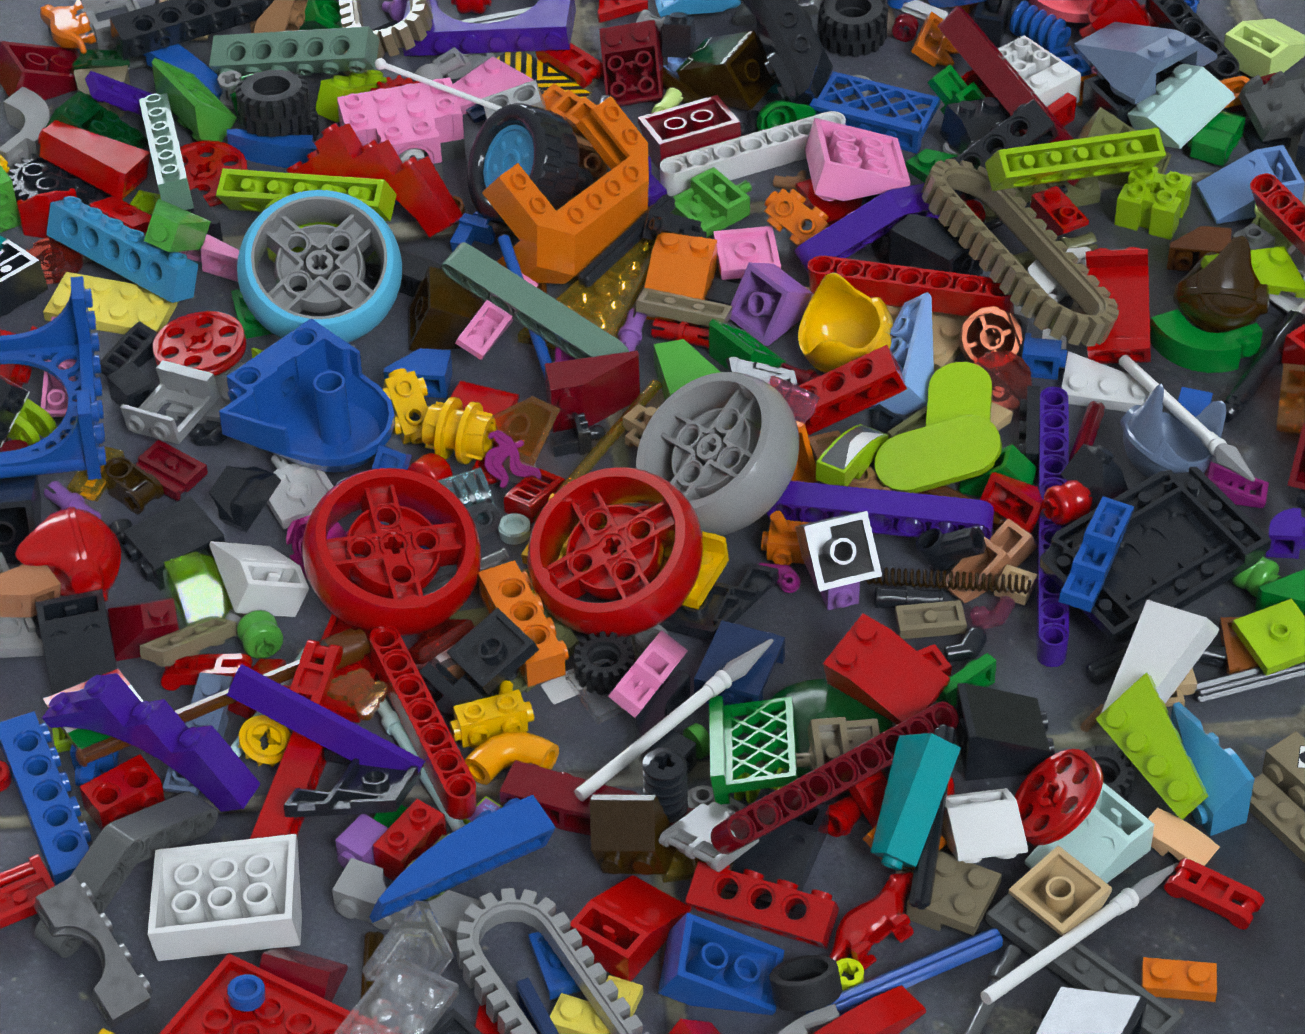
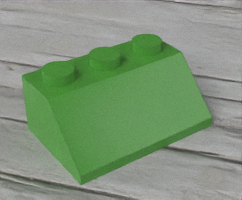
M154 58L152 69L156 94L167 93L171 112L179 117L177 121L184 127L192 130V137L197 141L222 142L227 135V129H231L237 117L195 74Z

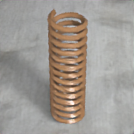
M1100 704L1084 720L1080 726L1081 730L1088 732L1097 723L1096 718L1101 714L1103 704Z

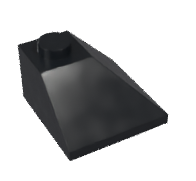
M1083 444L1061 473L1067 481H1079L1088 488L1091 493L1089 497H1092L1091 506L1094 509L1098 507L1103 496L1113 499L1129 490L1121 468L1112 460L1114 455L1101 445H1098L1096 448Z

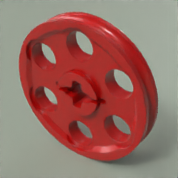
M198 141L180 147L183 163L187 164L184 167L190 190L198 188L199 191H208L203 197L210 207L223 203L216 196L223 168L248 170L247 161L243 153L230 144L219 141ZM207 152H208V153H213V155H211V156H209V157H201V156H200L201 154L207 153ZM230 161L237 162V164L232 166L224 165L226 162Z
M201 311L181 316L164 326L154 339L153 353L157 366L162 360L183 366L201 363L196 367L190 368L210 372L216 376L229 370L239 362L245 353L247 342L242 324L236 318L222 312ZM204 324H212L207 328H199ZM226 333H235L229 337H222ZM183 334V336L179 338H171L174 335ZM223 352H228V353H229V354H227L226 356H223V357H218V356H217L218 354L223 353ZM169 354H177L172 358H164Z
M1068 749L1050 756L1041 762L1020 785L1015 794V799L1017 800L1028 843L1046 845L1062 839L1076 829L1095 806L1102 790L1103 772L1100 765L1085 751ZM1071 764L1070 768L1064 772L1066 767ZM1088 774L1087 778L1082 783H1080L1083 777H1085ZM1042 782H1044L1043 785H1042L1038 790H1036L1037 787H1038ZM1077 803L1075 808L1069 812L1070 808ZM1032 811L1030 816L1025 819L1026 815ZM1049 821L1047 826L1041 830L1042 826Z

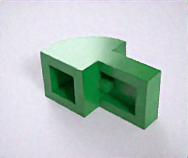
M951 64L927 82L944 103V106L940 109L943 114H945L947 104L979 100L986 97L974 82L967 86Z

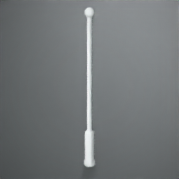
M378 58L375 61V67L379 70H390L495 111L502 108L496 104L390 65L383 58Z

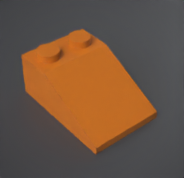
M661 232L657 235L651 253L644 288L705 300L717 269V239ZM648 316L646 317V319H648V320H655V319H656V318H652V317H648ZM657 317L660 320L677 323L674 319ZM690 323V326H699L697 324Z

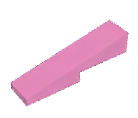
M207 234L201 249L180 251L188 259L201 262L203 272L238 282L237 260L240 250Z
M522 274L524 280L535 287L538 286V283ZM486 300L458 337L455 344L482 360L513 322V316L489 300Z

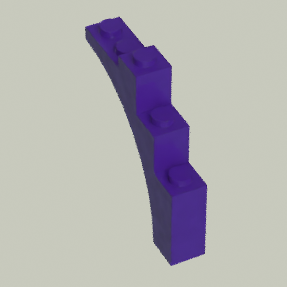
M117 673L102 676L96 675L87 681L84 689L57 694L49 702V709L42 717L50 728L72 727L91 730L112 736L145 751L185 777L220 812L244 809L261 784L212 725L188 728L165 699L141 702Z

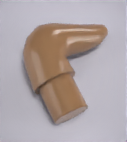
M801 170L794 177L775 175L773 186L797 191L796 183L807 180L806 171Z

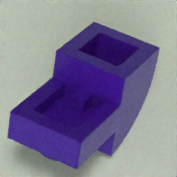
M1301 508L1284 510L1271 520L1268 531L1271 547L1265 553V557L1299 559L1300 549L1305 550V518L1301 517Z

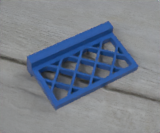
M833 71L818 99L813 98L810 106L814 108L816 115L829 111L842 113L845 116L847 126L898 138L901 150L918 154L921 148L922 137L939 108L941 100L936 96ZM835 84H847L849 87L837 90ZM868 90L876 94L864 97L861 92ZM853 94L857 98L849 102H845L843 97ZM897 97L901 98L902 101L891 104L888 99ZM836 100L839 104L833 103V102H829V101ZM879 101L884 104V106L874 109L870 105ZM926 104L930 105V107L918 110L915 105ZM863 106L865 110H861V109H857V108ZM909 108L911 113L899 115L897 111ZM890 113L892 117L885 116L884 114ZM917 120L920 124L910 121Z

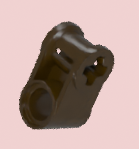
M125 457L112 458L104 466L108 494L135 514L142 513L145 505L154 498L159 499L164 495L163 487L157 478L150 473H146Z

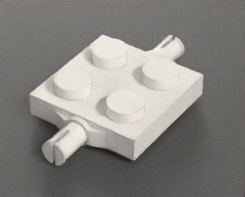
M273 455L271 461L277 468L273 473L281 479V482L267 501V504L282 529H286L292 521L311 515L319 500L334 486L324 471L310 469L297 463L289 464L286 459Z

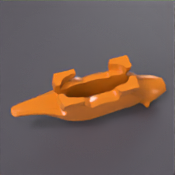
M76 0L74 6L54 7L45 4L41 7V19L51 28L52 38L58 46L67 49H80L82 54H86L87 49L84 43L93 44L96 42L94 33H90L88 36L85 34L92 30L86 12L75 16L77 10L84 8L81 0Z

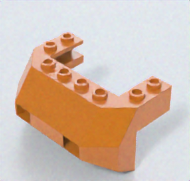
M611 96L593 108L590 114L576 124L577 128L611 171L557 211L554 209L518 163L500 175L482 192L520 240L513 246L521 272L536 283L566 284L648 210V142ZM502 256L497 262L507 268Z

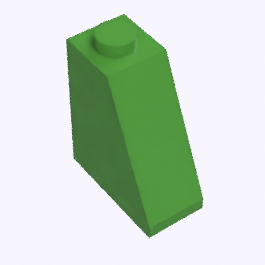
M157 199L144 241L167 252L199 250L203 246L211 221L164 200Z
M684 339L654 344V368L665 401L687 383L705 375L720 373L715 366Z

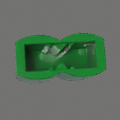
M1225 111L1218 113L1188 141V147L1191 148L1190 157L1224 166L1228 162L1232 151L1241 140L1245 117Z

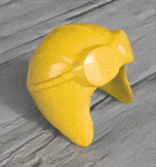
M830 273L821 281L802 317L798 330L799 346L803 355L812 366L827 373L885 345H888L890 349V332L893 320L882 299L879 297L870 298L855 289L841 275Z

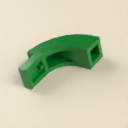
M1179 309L1153 316L1150 319V343L1170 362L1189 370L1205 373H1223L1238 370L1241 358L1250 357L1260 351L1263 330L1257 323L1229 332L1210 333L1192 326Z

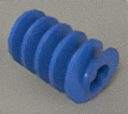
M1025 0L1017 6L1009 22V29L1012 34L1021 37L1025 35L1044 49H1048V51L1065 47L1071 36V28H1065L1066 22L1064 19L1060 18L1057 20L1054 14L1048 15L1044 9L1039 11L1037 6H1029V2Z

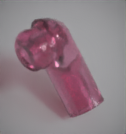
M1002 596L993 610L987 611L985 606L980 608L978 606L974 607L970 612V617L973 620L972 624L983 629L1002 626L1015 607V601L1009 596Z

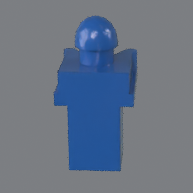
M475 211L473 215L464 213L450 240L452 252L461 242L472 245L474 241L491 245L495 241L496 234L493 227L488 225L490 220L488 218L485 219L478 211Z

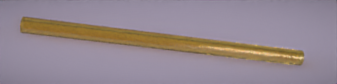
M653 379L554 494L571 481L588 474L626 430L623 425V417L638 404L646 407L662 388L658 380ZM544 506L534 516V522L536 521L538 515L540 514Z

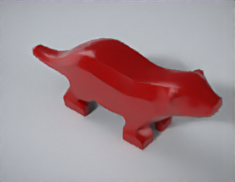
M913 872L891 874L879 894L846 913L838 926L830 958L838 961L852 954V958L859 961L865 970L877 961L874 955H867L873 944L879 943L890 933H893L900 943L914 934L913 928L909 925L911 923L909 917L903 914L905 901L912 887Z

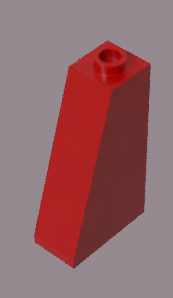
M57 120L43 128L39 134L38 144L40 145L39 156L118 199L123 200L147 178L150 159L149 151Z

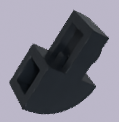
M435 657L419 671L424 676L423 680L426 686L433 692L437 693L439 691L443 695L436 703V706L448 714L454 715L453 706L487 698L492 695L491 693L487 694L466 673L458 680Z

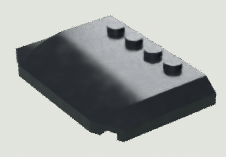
M1197 466L1189 467V472L1173 474L1172 470L1160 471L1113 498V500L1134 506V510L1092 611H1082L1113 643H1125L1132 638L1147 600L1182 609L1255 565L1270 549L1271 539ZM1096 509L1057 531L1051 539V545L1047 552L1043 553L1040 557V567L1061 589L1070 574L1072 563Z

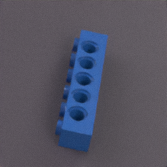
M35 711L0 722V747L51 879L56 886L71 876L89 850L87 843L92 841L86 822L79 823L77 817L82 815L76 797L69 798L67 792L72 791L65 771L59 773L57 767L62 766L55 746L49 748L47 744L52 742L47 724L45 722L39 724Z

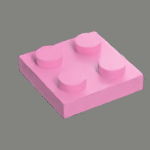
M773 226L713 231V238L717 239V260L722 280L742 278L749 262L771 263L781 269Z

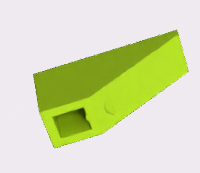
M367 70V72L363 73L351 72L347 76L335 75L334 78L321 80L315 107L317 114L336 123L340 122L337 97L369 92L371 88H377L378 81L386 83V77H383L381 71Z

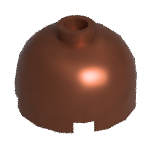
M994 306L981 308L969 315L962 324L959 334L960 350L966 360L979 364L986 369L1001 368L1013 361L1023 340L1021 326L1012 314Z

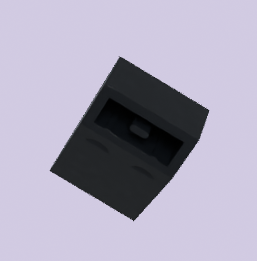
M102 589L35 602L52 695L86 682L96 675H103L117 669Z
M771 788L761 789L755 802L776 790ZM821 804L761 837L757 844L734 861L731 871L743 874L744 869L756 871L764 875L763 880L777 884L778 879L786 880L797 884V890L802 891L828 833L829 805ZM726 885L725 892L736 895L738 885ZM762 894L756 901L770 905L772 896ZM796 905L790 909L791 912L794 911Z

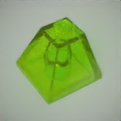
M192 552L164 562L169 590L187 626L212 616L225 618L227 613L233 609L213 557Z

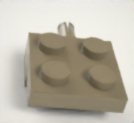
M845 717L812 719L807 728L809 750L806 753H796L797 767L809 766L810 770L813 771L880 734L878 719L846 721ZM884 769V770L881 771V772L883 773V775H884L885 778H886V772H885V769Z
M939 851L931 905L926 907L925 910H919L916 907H912L908 900L906 915L910 921L940 931L944 924L974 936L1001 884L1002 874L973 863L958 861L956 857ZM902 867L901 871H896V874L909 871L914 873V870Z

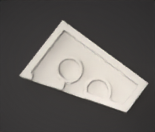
M1068 351L1062 382V389L1068 393V404L1088 406L1090 402L1095 401L1103 403L1105 409L1127 412L1135 405H1143L1151 393L1130 374Z

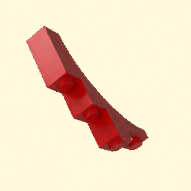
M335 123L321 132L323 137L314 142L317 149L307 155L309 161L304 164L301 161L286 169L287 173L384 179L397 194L396 201L416 218L429 238L457 223L463 215L428 156L418 161L416 157H412L402 163L389 139L379 144L376 140H373L363 146L350 123L340 127Z

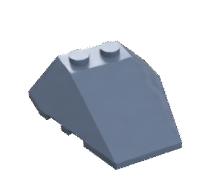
M1113 22L1074 43V49L1089 66H1095L1098 70V76L1102 80L1106 79L1110 83V89L1113 93L1134 105L1156 93V74L1180 61L1184 64L1203 67L1217 59L1215 52L1178 30Z

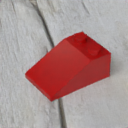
M862 613L823 663L828 684L896 724L931 707L950 682V678L894 631Z

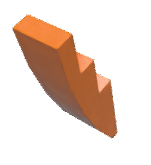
M553 83L542 94L546 109L561 115L571 125L574 133L584 137L576 124L590 114V111L597 105L586 97L580 98L572 91L568 90L566 92Z

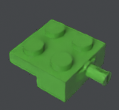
M712 167L691 178V188L673 197L675 199V208L671 212L674 215L702 221L701 228L707 233L706 238L713 235V231H721L750 215V197L746 193L751 192L752 187L747 180L735 185L715 167Z

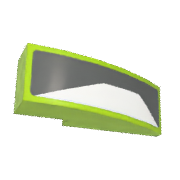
M862 424L848 429L816 461V480L830 485L848 486L854 478L860 479L876 457L879 448L889 439V435Z

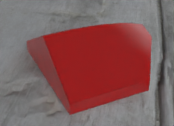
M75 189L51 191L37 194L25 201L22 199L18 200L17 206L23 234L25 236L55 240L46 235L50 203L63 200L67 196L77 197Z

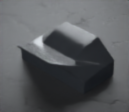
M226 466L209 491V495L218 508L219 519L223 523L247 533L280 484L281 479L276 474L255 466L248 468Z

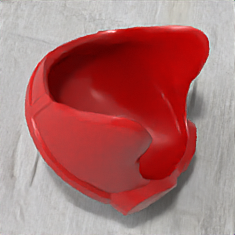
M68 507L67 509L50 514L21 542L15 553L16 558L24 565H47L61 583L60 596L102 589L105 602L108 601L109 590L116 581L121 563V547L115 533L94 514L82 509H76L75 507Z

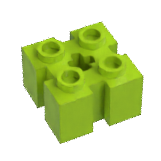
M1157 167L1131 171L1128 184H1124L1117 198L1114 225L1135 231L1140 226L1149 229L1148 234L1171 240L1179 225V218L1183 217L1189 205L1193 177L1172 171L1167 175L1160 174Z

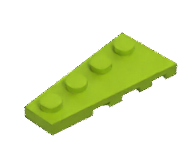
M1146 672L1103 711L1096 720L1175 814L1183 820L1208 797V793L1191 758L1183 747V741L1168 715L1169 712L1155 688L1156 685L1152 676Z

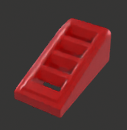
M539 468L542 475L540 481L533 476L524 478L505 495V513L522 514L532 524L547 504L550 495L556 494L565 484V479Z

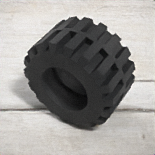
M823 0L818 12L817 31L822 46L825 49H830V52L834 54L839 53L841 56L846 57L847 55L859 57V55H868L871 51L876 52L879 50V46H883L885 39H887L888 5L885 0Z
M265 70L253 73V75L245 77L244 80L237 84L238 87H236L235 92L239 124L248 133L257 134V136L262 137L285 136L299 131L298 129L304 128L306 123L310 121L308 85L301 75L294 74L291 71Z

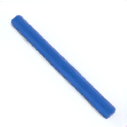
M997 928L988 929L844 990L840 997L830 1005L835 1004L839 1016L871 998L900 985L908 988L1003 946L1002 935Z

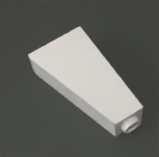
M1147 600L1102 712L1146 672L1152 676L1156 685L1155 688L1165 704L1216 637L1219 628L1206 617Z

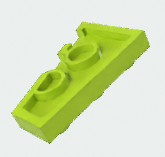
M1285 246L1251 250V263L1255 275L1261 284L1269 286V294L1279 295L1281 291L1294 293L1297 298L1305 299V281ZM1219 254L1204 256L1201 262L1202 268H1205Z

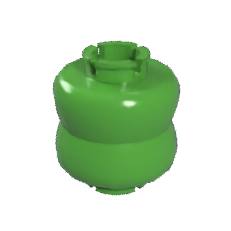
M1262 557L1255 565L1233 577L1232 582L1235 586L1246 589L1253 597L1257 598L1260 586L1281 579V576L1278 575L1279 565L1271 559Z
M264 610L252 611L246 614L238 623L237 636L243 643V648L247 655L256 659H264L274 655L281 648L283 633L278 627L273 614Z

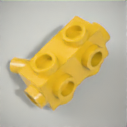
M404 368L394 370L388 374L389 378L384 380L383 391L391 399L395 414L393 433L395 436L400 435L403 444L412 442V444L423 443V421L429 408L424 399V396L428 395L425 380L423 377L417 379L415 371L407 373ZM414 412L420 417L417 421L410 419V417H413Z
M504 680L499 686L498 695L453 706L455 720L450 721L449 724L454 741L460 740L462 748L471 747L475 749L490 737L505 732L529 731L528 722L534 721V713L530 701L524 702L520 690L513 691V683Z

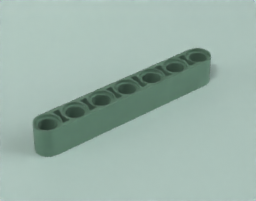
M461 242L441 265L442 270L450 279L484 301L489 300L512 315V319L575 359L629 352L628 348L620 340L465 242Z

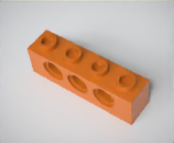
M515 560L478 572L479 594L489 613L491 614L498 607L539 648L532 657L519 667V671L527 686L530 687L566 675L565 660L569 659L567 647L563 640L558 641L556 638L555 625L551 617H545L540 596L538 594L533 595L527 572H521Z

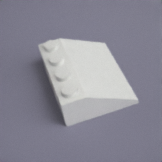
M296 834L155 850L147 935L157 961L300 946L302 910L298 840Z

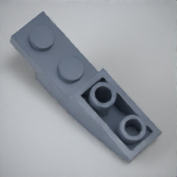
M200 672L191 704L229 689L233 677ZM229 705L185 724L188 728L212 725L223 738L229 720L227 716ZM168 767L163 784L164 791L175 793L191 792L196 796L199 794L200 790L174 769Z

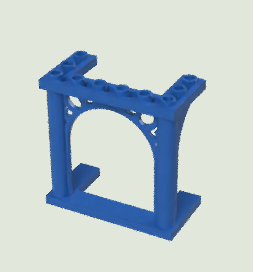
M83 276L70 277L71 293L69 300L62 312L51 322L29 332L0 336V365L22 364L42 369L54 376L63 385L68 395L67 412L62 422L51 434L28 447L0 452V479L87 470L88 480L101 479V466L107 465L105 446L99 445L105 442L104 424L98 423L100 419H104L102 400H97V396H103L101 377L96 378L95 375L101 373L100 356L94 355V352L100 351L98 333H92V330L96 329L95 311L88 310V308L93 307L91 288L85 289ZM64 360H76V363L69 369H58V365ZM75 376L76 381H70L69 378ZM68 434L63 440L61 439L62 435Z

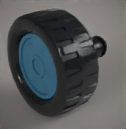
M523 103L503 106L485 121L474 140L468 161L467 183L473 205L485 219L488 218L493 223L507 227L509 226L482 192L500 175L517 163L556 211L568 203L571 195L577 196L594 183V178L590 171L579 167L578 142L568 121L557 113Z

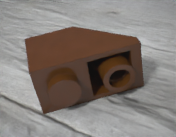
M1200 226L1171 242L1167 270L1190 272L1207 253L1217 252L1220 254L1231 242L1232 228Z

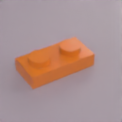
M1143 957L1141 987L1155 997L1215 1002L1217 996V963Z

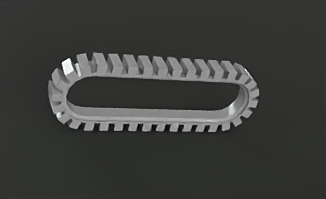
M507 888L501 889V899L499 902L490 892L479 897V907L472 903L465 910L464 921L460 920L457 928V962L459 970L463 969V979L470 989L475 987L474 996L480 1005L486 1004V1014L492 1023L498 1021V1032L500 1034H537L484 956L479 945L487 931L495 925L505 922H523L534 927L544 936L611 1034H642V1022L636 1014L630 1017L631 1007L624 997L618 999V988L612 980L606 982V971L599 962L594 964V954L588 945L582 947L581 935L576 928L570 930L571 921L564 911L556 915V904L549 898L545 897L537 904V892L524 889L519 900L515 897V889Z

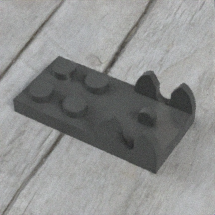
M1279 71L1265 85H1263L1260 75L1253 77L1245 84L1238 97L1262 142L1303 134L1305 129V78L1286 81L1284 73Z

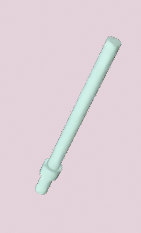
M383 695L375 697L372 703L382 718L381 724L387 734L393 735L400 748L418 757L396 711H393ZM423 767L419 778L440 812L445 814V820L454 832L465 826L463 820L453 819L446 813Z

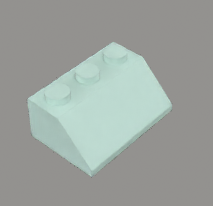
M1182 64L1176 67L1167 79L1156 85L1155 94L1137 103L1136 107L1127 115L1134 130L1159 128L1165 147L1181 149L1233 101L1235 96L1232 91L1204 67Z

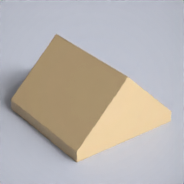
M1059 845L1009 888L1011 896L1061 936L1099 911L1112 892L1111 886Z

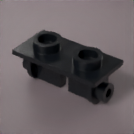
M649 208L642 238L656 241L657 235L661 232L706 238L707 233L701 228L702 221Z

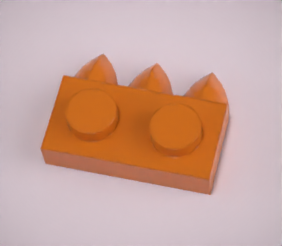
M931 12L926 17L911 52L933 67L936 64L942 66H949L951 64L953 66L955 63L949 54H959V52L938 28L943 19Z

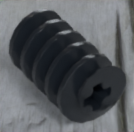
M668 748L652 750L644 756L642 761L643 794L656 795L669 822L674 823L683 818L688 809L687 762L675 750Z

